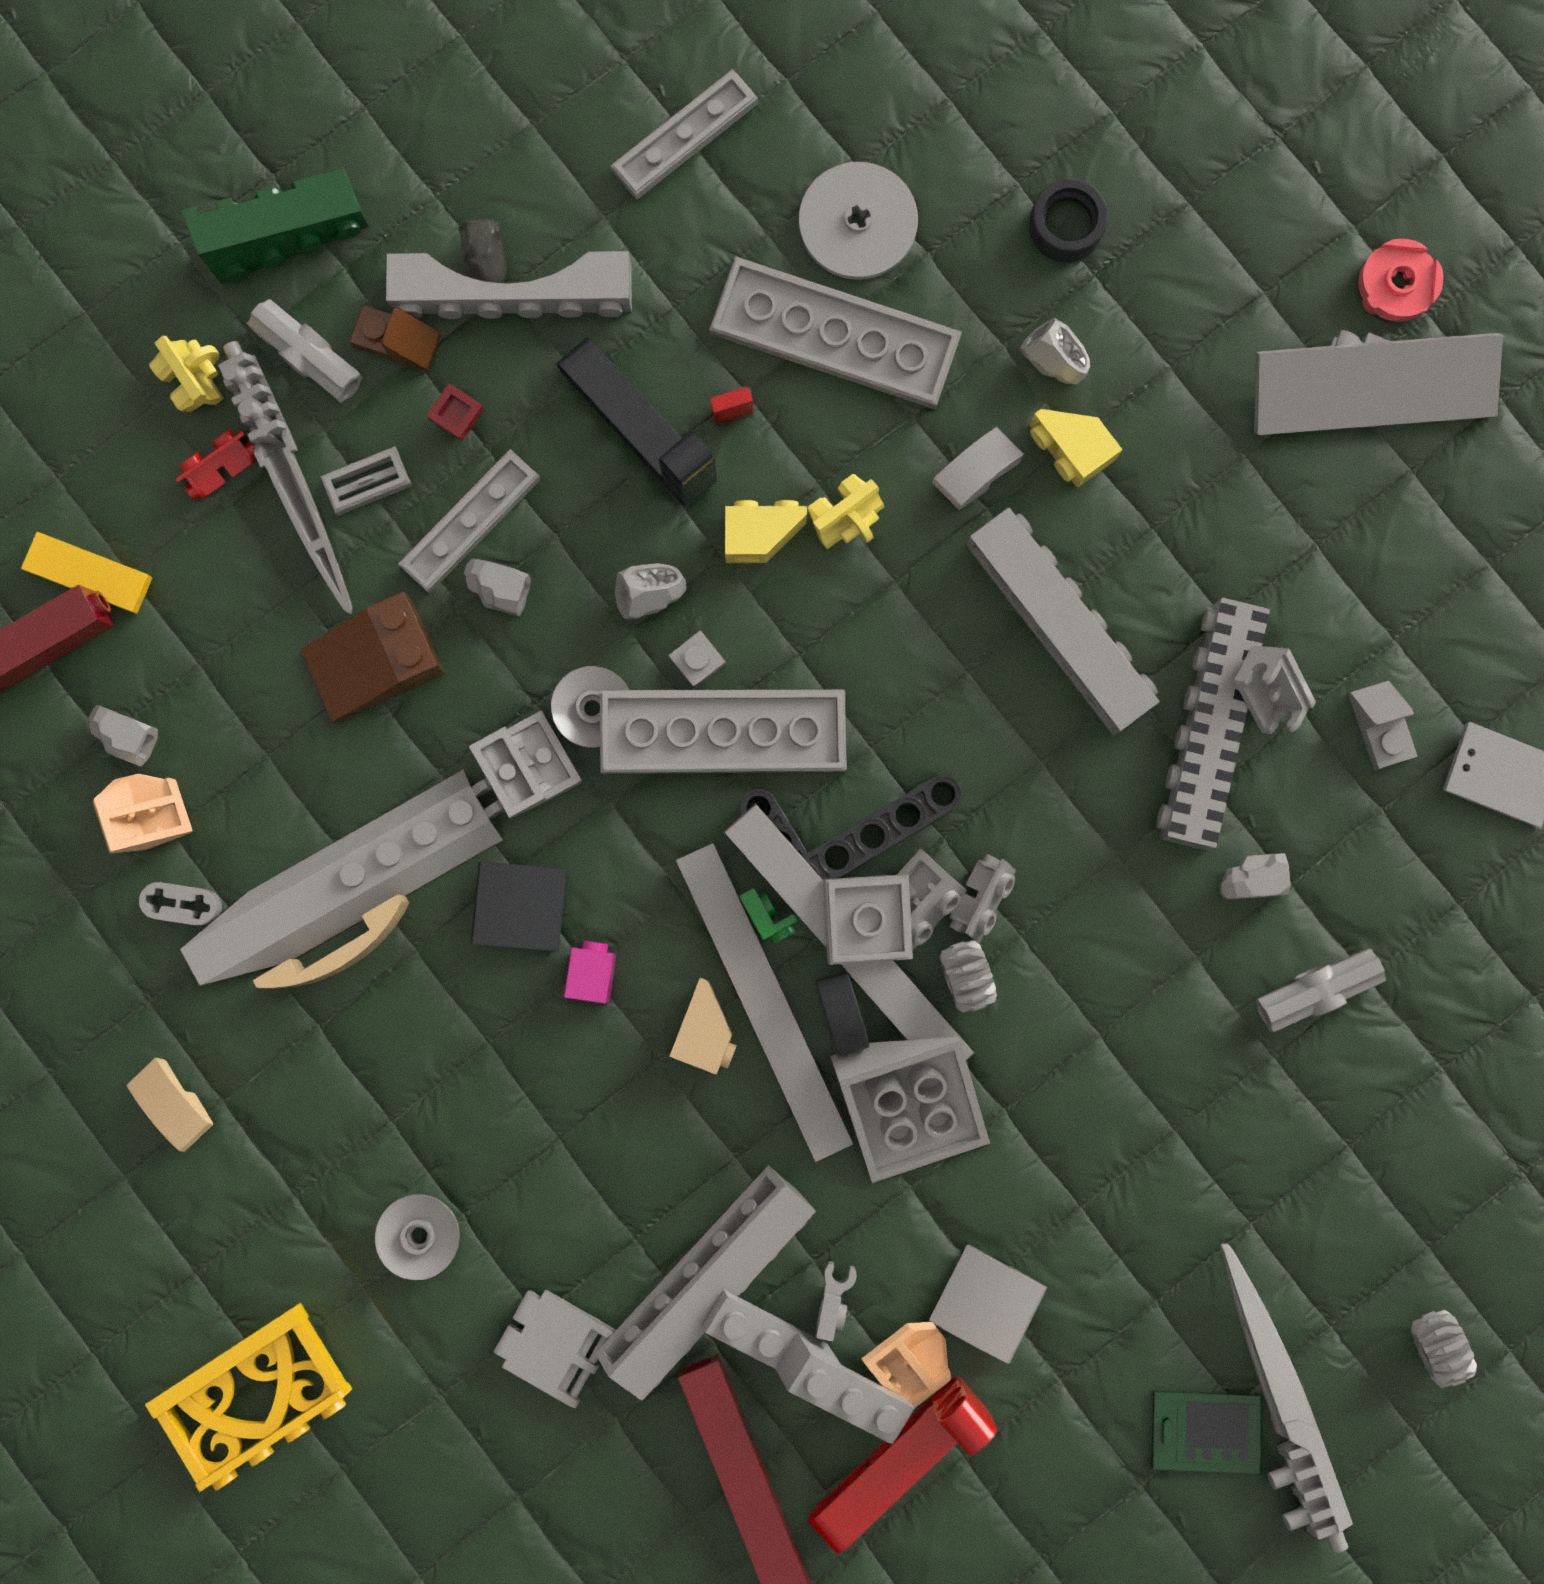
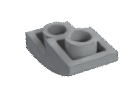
M995 427L951 461L934 477L932 483L960 510L986 493L991 482L1017 466L1024 454Z

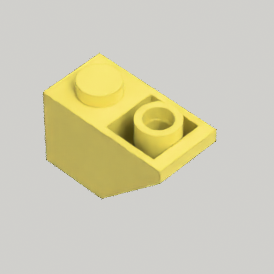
M1040 409L1034 414L1029 425L1032 428L1030 434L1035 443L1042 450L1047 448L1055 458L1054 465L1060 476L1067 482L1072 481L1077 488L1116 461L1123 450L1098 417Z
M740 500L734 502V506H725L726 563H767L806 525L807 506H799V503L793 500L776 501L774 506H758L756 501Z

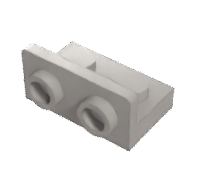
M921 848L897 874L909 875L912 950L918 945L925 943L931 937L933 928L945 915L952 913L959 906L961 897L967 891Z

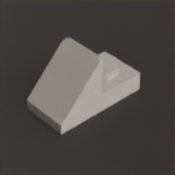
M1390 681L1348 693L1374 770L1418 757L1405 721L1406 717L1414 714L1413 710Z

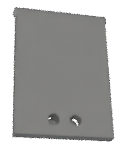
M1466 722L1442 791L1531 825L1535 829H1541L1544 822V751L1472 722Z

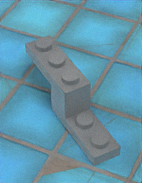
M723 1290L702 1324L706 1334L775 1368L788 1392L890 1444L894 1443L914 1410V1406L908 1399L842 1366L829 1345L824 1341L726 1290Z

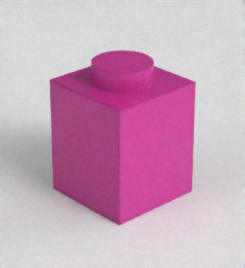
M583 941L582 949L572 948L565 998L600 1003L610 1002L617 954L607 953L608 944Z

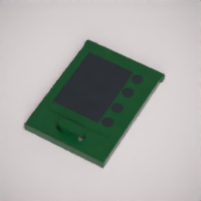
M1153 1390V1470L1262 1474L1263 1394Z

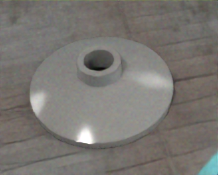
M586 666L571 671L558 683L551 700V713L557 729L567 740L582 747H600V712L595 716H589L585 713L584 707L589 702H595L600 707V690H629L626 683L616 673L603 667Z
M422 1194L405 1196L393 1202L381 1215L375 1231L376 1250L382 1263L395 1275L408 1280H424L442 1272L454 1259L460 1240L459 1226L450 1208L437 1198ZM415 1228H423L427 1232L425 1242L420 1243L414 1239L413 1232Z

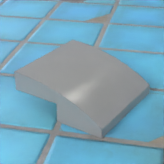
M542 710L508 729L503 727L469 746L509 819L551 800L582 782Z
M967 1245L929 1321L980 1350L1010 1364L1048 1287L1018 1270L1006 1266L975 1247Z

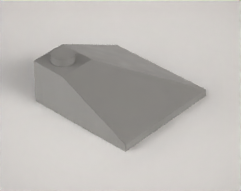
M959 1037L869 1043V1048L843 1056H837V1054L830 1056L872 1183L990 1144Z

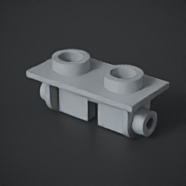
M985 854L983 860L978 859L966 883V886L978 891L976 898L967 894L961 897L959 906L949 916L952 920L949 927L961 934L966 933L973 940L980 943L983 935H988L995 925L997 918L995 911L1001 899L1006 898L1013 889L1015 883V876L1013 875L1016 870L1006 860L1001 859L1000 861L989 854Z

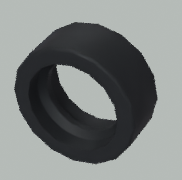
M1063 179L1051 183L1040 192L1030 215L1029 232L1034 245L1043 255L1055 261L1074 262L1087 257L1097 248L1107 227L1108 209L1104 197L1094 186L1082 180ZM1062 200L1074 201L1082 205L1089 212L1092 219L1090 231L1083 239L1077 241H1063L1053 236L1045 224V215L1048 208Z
M844 971L817 979L815 981L837 1056L869 1048L865 1026L848 973Z

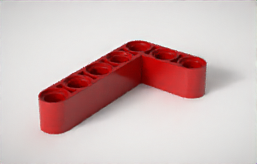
M959 1376L952 1378L907 1420L893 1444L884 1441L814 1508L807 1522L836 1554L843 1552L957 1443L969 1456L976 1454L984 1448L997 1432V1426L988 1408Z

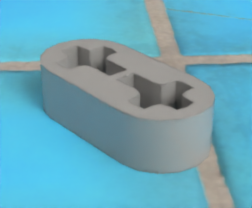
M155 882L147 885L139 896L141 911L147 917L157 920L207 926L218 918L222 911V903L219 896L207 889ZM163 889V896L176 899L175 907L161 906L158 912V906L152 904L153 896H160ZM202 896H204L203 901L206 904H210L209 912L201 913L200 919H198L197 911L185 909L186 901L200 902Z

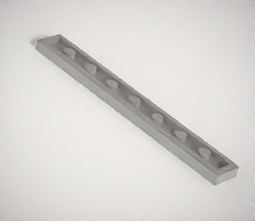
M754 804L724 831L725 834L827 948L823 880L763 811ZM893 960L841 964L907 1040L959 1037L965 1059L967 1060L974 1053Z
M714 844L707 845L677 859L676 862L815 1162L853 1145Z

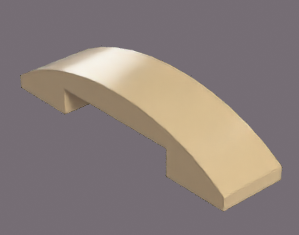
M395 895L362 915L369 931L305 969L299 959L286 960L254 979L253 982L256 988H286L306 985L326 979L351 967L386 939L404 915L409 901L406 896Z

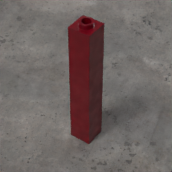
M78 584L0 629V692L112 628L114 625L108 615L111 612V608L106 598L99 591H94Z
M717 1353L680 1369L679 1381L760 1583L812 1584L720 1354Z

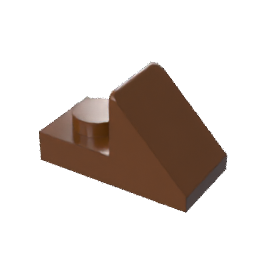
M363 305L350 343L354 348L428 371L441 334L401 309L394 308L392 314Z

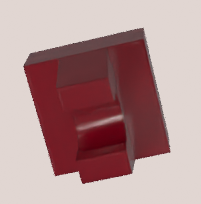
M449 383L426 417L430 422L463 442L485 409L482 404Z

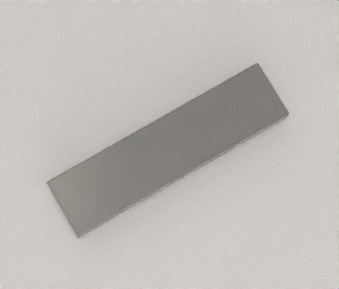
M732 69L611 165L612 172L637 201L758 105V97Z
M510 449L398 565L430 594L541 480L540 476Z

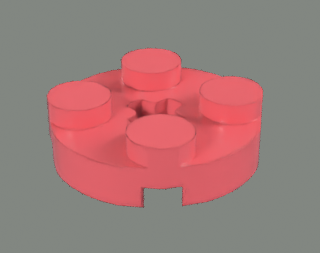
M1394 239L1384 243L1380 248L1374 250L1360 269L1358 286L1360 295L1363 298L1364 309L1370 314H1377L1383 319L1394 322L1409 321L1422 316L1441 293L1443 271L1437 259L1433 261L1432 257L1426 253L1428 248L1417 241ZM1397 272H1402L1403 279L1409 280L1410 285L1404 286L1403 289L1397 288L1391 278H1394Z

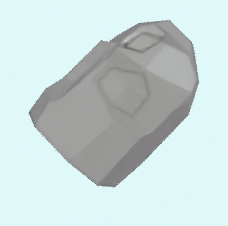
M1052 318L1036 328L1019 348L1024 357L1042 375L1055 377L1059 382L1061 381L1065 384L1077 385L1086 378L1090 369V359L1083 344L1066 324L1056 318Z
M471 559L464 571L468 589L480 596L484 607L520 617L530 590V576L514 568L485 560Z
M655 563L631 566L617 573L615 597L617 607L624 619H637L641 616L658 613L662 609L667 608L668 604L678 601L686 591L685 578L677 568L670 565Z
M99 705L93 708L88 718L91 734L101 740L107 753L142 767L149 759L158 739V729Z
M1285 853L1246 856L1239 866L1226 870L1222 881L1219 883L1221 896L1223 899H1243L1289 895L1291 886L1290 873Z

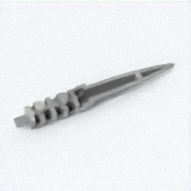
M237 341L229 342L223 346L228 360L218 366L222 376L225 378L223 382L226 388L234 393V397L231 399L241 414L239 417L242 423L250 428L251 432L247 435L250 441L255 444V457L260 467H266L298 535L343 610L351 614L353 607L339 565L311 492L294 455L298 449L255 355L252 356L242 352Z
M1221 1244L1223 1260L1236 1310L1271 1414L1270 1418L1275 1432L1288 1439V1441L1276 1445L1279 1454L1284 1456L1286 1465L1267 1474L1274 1490L1293 1483L1294 1485L1291 1486L1293 1494L1299 1498L1301 1506L1283 1514V1521L1289 1531L1306 1526L1308 1533L1318 1540L1327 1537L1333 1553L1343 1552L1348 1549L1343 1531L1353 1523L1311 1407L1284 1344L1255 1287L1233 1249L1228 1244Z

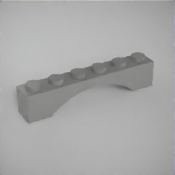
M629 251L587 252L572 265L553 275L529 282L504 284L483 282L462 276L441 265L427 253L387 254L386 301L392 312L394 308H398L416 319L421 318L422 314H438L446 319H457L462 317V314H478L480 317L493 319L501 317L502 313H518L519 316L525 318H538L542 316V313H558L560 316L567 318L579 317L582 313H598L603 317H618L622 315V312H632V266Z

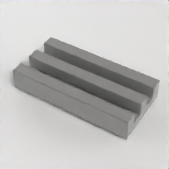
M396 446L320 476L333 509L338 516L412 486ZM393 461L394 466L360 478L340 488H334L333 484ZM397 475L399 476V478L395 480H392L390 482H387L385 484L362 492L358 495H355L343 501L339 500L340 498L358 492L362 489H365L367 487H370L372 485H375Z

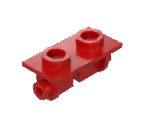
M229 429L211 442L215 447V450L202 458L197 452L178 465L182 473L175 479L177 482L183 478L188 480L190 484L184 488L194 501L199 497L205 499L207 495L226 483L217 471L222 465L233 478L256 462L254 459V444L249 441L244 445L240 440L245 435L244 430L235 435Z

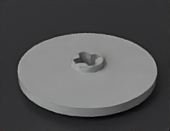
M868 162L844 163L822 173L807 189L799 211L801 239L811 258L826 271L847 279H870L883 275L895 268L909 253L918 227L916 203L907 185L890 170ZM857 213L860 218L867 217L863 228H859L857 223L850 224L852 214Z

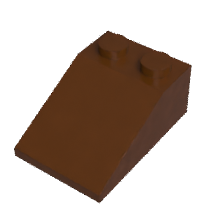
M401 592L364 609L301 649L333 723L445 674L416 606L405 592Z

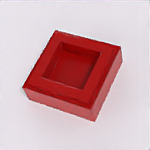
M749 387L740 388L711 397L712 399H710L711 412L715 424L754 413L753 399Z

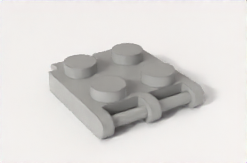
M528 1290L513 1316L514 1320L525 1325L522 1330L513 1324H509L494 1353L506 1359L502 1368L566 1405L576 1408L580 1402L578 1395L590 1373L595 1374L599 1367L596 1363L598 1358L595 1353L616 1330L548 1290H545L542 1296ZM599 1333L602 1336L590 1358H588L586 1354ZM580 1367L583 1370L571 1392H569L567 1389Z

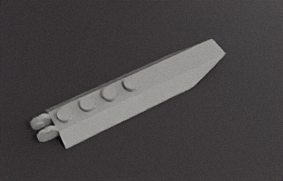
M462 770L248 891L180 949L199 985L277 966L288 959H295L364 920L362 918L363 914L395 895L406 896L503 841L491 821L492 818L505 811L500 801L496 800V802L484 809L478 798L493 790L487 778L472 787L466 773Z

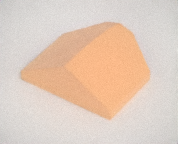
M143 774L114 779L93 800L110 854L147 850L192 832V827L175 779H162Z
M933 1322L905 1324L862 1358L864 1364L884 1388L908 1399L914 1406V1409L951 1380V1372L948 1368L946 1339Z

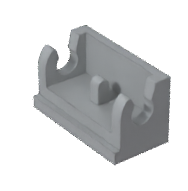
M1251 646L1234 682L1261 733L1272 734L1278 727L1279 720L1285 716H1292L1287 722V728L1289 732H1294L1301 725L1308 709L1313 708L1316 701L1289 648Z

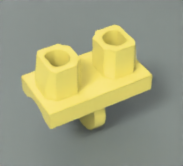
M163 335L155 342L160 352L150 362L149 366L161 381L171 382L175 377L180 381L181 385L170 394V398L177 409L192 412L202 404L216 406L224 399L212 381L218 374L213 365L220 357L214 346L207 345L201 347L197 340H191L188 343L186 340L170 341L167 336Z
M852 474L843 480L838 487L840 495L844 498L841 502L833 507L824 497L819 498L808 507L818 538L826 549H829L841 539L848 543L856 536L865 543L871 541L873 534L869 527L879 520L876 513L884 508V503L878 494V491H880L879 487L874 481L870 479L865 483L855 474Z

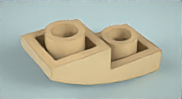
M154 1058L126 1085L152 1123L181 1152H185L214 1125L196 1094L184 1091L169 1064L164 1059Z

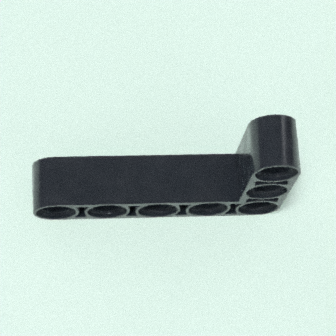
M586 337L556 363L558 369L569 383L684 507L690 506L717 482L714 456L702 440L692 431H689L681 438L589 338Z
M948 775L934 777L809 853L770 792L763 789L749 791L741 801L740 812L743 815L747 811L749 803L755 799L767 801L771 807L770 814L767 817L782 834L790 838L792 846L822 880L838 879L949 814L959 805L962 799V789L953 777ZM944 785L951 790L953 796L950 805L940 806L932 800L931 790L934 786ZM910 806L916 811L918 821L915 826L904 827L897 822L896 811L899 807ZM875 827L880 830L883 842L879 847L868 848L864 846L860 839V833L864 828ZM840 848L846 852L848 863L843 869L834 870L826 864L825 854L829 849Z

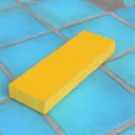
M36 532L21 567L26 572L70 589L79 584L91 590L99 591L109 604L134 614L138 613L153 578L146 573Z

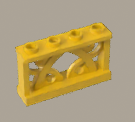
M301 1303L145 1404L153 1419H158L196 1482L195 1486L199 1492L211 1484L215 1491H217L238 1476L235 1470L246 1461L250 1463L251 1467L257 1465L274 1453L271 1447L272 1444L283 1437L290 1443L310 1429L307 1421L319 1413L323 1419H326L346 1405L343 1398L352 1390V1387L344 1379L309 1322V1315ZM293 1329L311 1359L295 1362L293 1347L288 1333L289 1330ZM260 1354L267 1355L269 1358L267 1367L277 1362L278 1369L272 1371L259 1370L256 1366L257 1356ZM234 1366H237L245 1376L256 1381L278 1379L275 1399L266 1421H246L223 1414L230 1406L234 1396V1379L230 1371ZM312 1370L319 1373L324 1381V1389L321 1396L313 1400H306L302 1395V1389L305 1386H313L314 1383L308 1379H297L295 1381V1372ZM211 1386H217L223 1391L222 1401L215 1410L210 1408V1406L217 1399H211L207 1394ZM176 1404L201 1424L193 1436H191L174 1408ZM290 1405L294 1409L301 1411L300 1414L282 1425ZM209 1428L217 1431L212 1437L210 1444L212 1452L218 1443H224L228 1447V1455L223 1461H208L201 1452V1441ZM241 1438L260 1439L241 1452Z

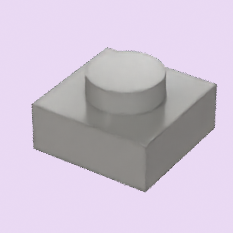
M701 630L669 654L671 661L694 689L726 665V661Z

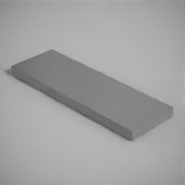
M736 256L709 329L711 335L932 409L937 407L962 333L961 331Z
M1490 333L1256 352L1254 433L1257 435L1497 417L1503 335Z
M600 690L601 774L847 771L845 690Z

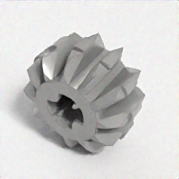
M975 940L963 941L950 945L949 948L941 951L940 961L944 978L952 1000L959 1011L963 1013L986 1008L987 1005L996 1001L997 993L993 975L979 943Z
M1446 1310L1436 1313L1433 1311L1413 1321L1411 1334L1414 1339L1413 1343L1418 1350L1425 1369L1437 1385L1441 1388L1450 1385L1454 1387L1465 1383V1380L1475 1376L1477 1364L1474 1360V1353L1470 1348L1469 1341L1462 1327L1459 1326L1457 1319Z

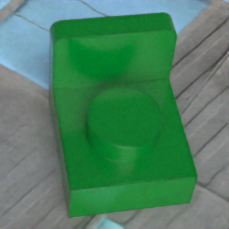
M753 888L739 896L762 941L771 937L775 944L796 932L792 926L800 921L796 913L773 924L771 917L777 913L766 893L758 896Z

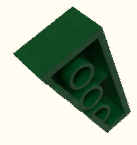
M344 168L295 180L290 186L291 190L283 191L272 187L257 190L253 200L241 203H234L232 197L215 201L217 207L215 210L199 214L196 207L181 210L197 254L221 284L226 282L236 283L248 277L249 273L256 270L278 267L287 258L300 253H314L320 250L323 244L355 237L362 229L369 227Z

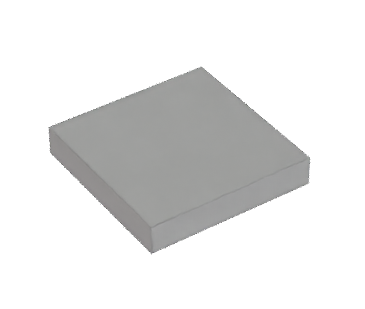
M909 875L823 879L828 964L913 959Z

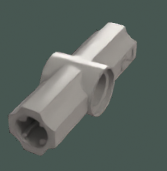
M270 299L259 303L251 312V317L247 323L250 329L267 344L276 349L278 355L304 378L310 377L340 403L350 399L359 389V384L363 379L361 374L333 352L329 343L307 324H299Z
M1372 949L1361 950L1332 965L1324 964L1296 976L1294 982L1255 999L1257 1010L1269 1031L1275 1032L1310 1015L1312 1017L1319 1016L1341 1007L1347 1003V998L1385 982V970Z

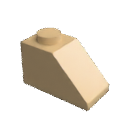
M700 978L669 1057L717 1075L720 1066L728 1069L737 1045L729 1043L732 1032L709 980Z

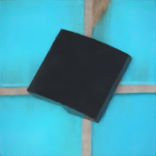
M479 862L471 944L559 951L567 869Z

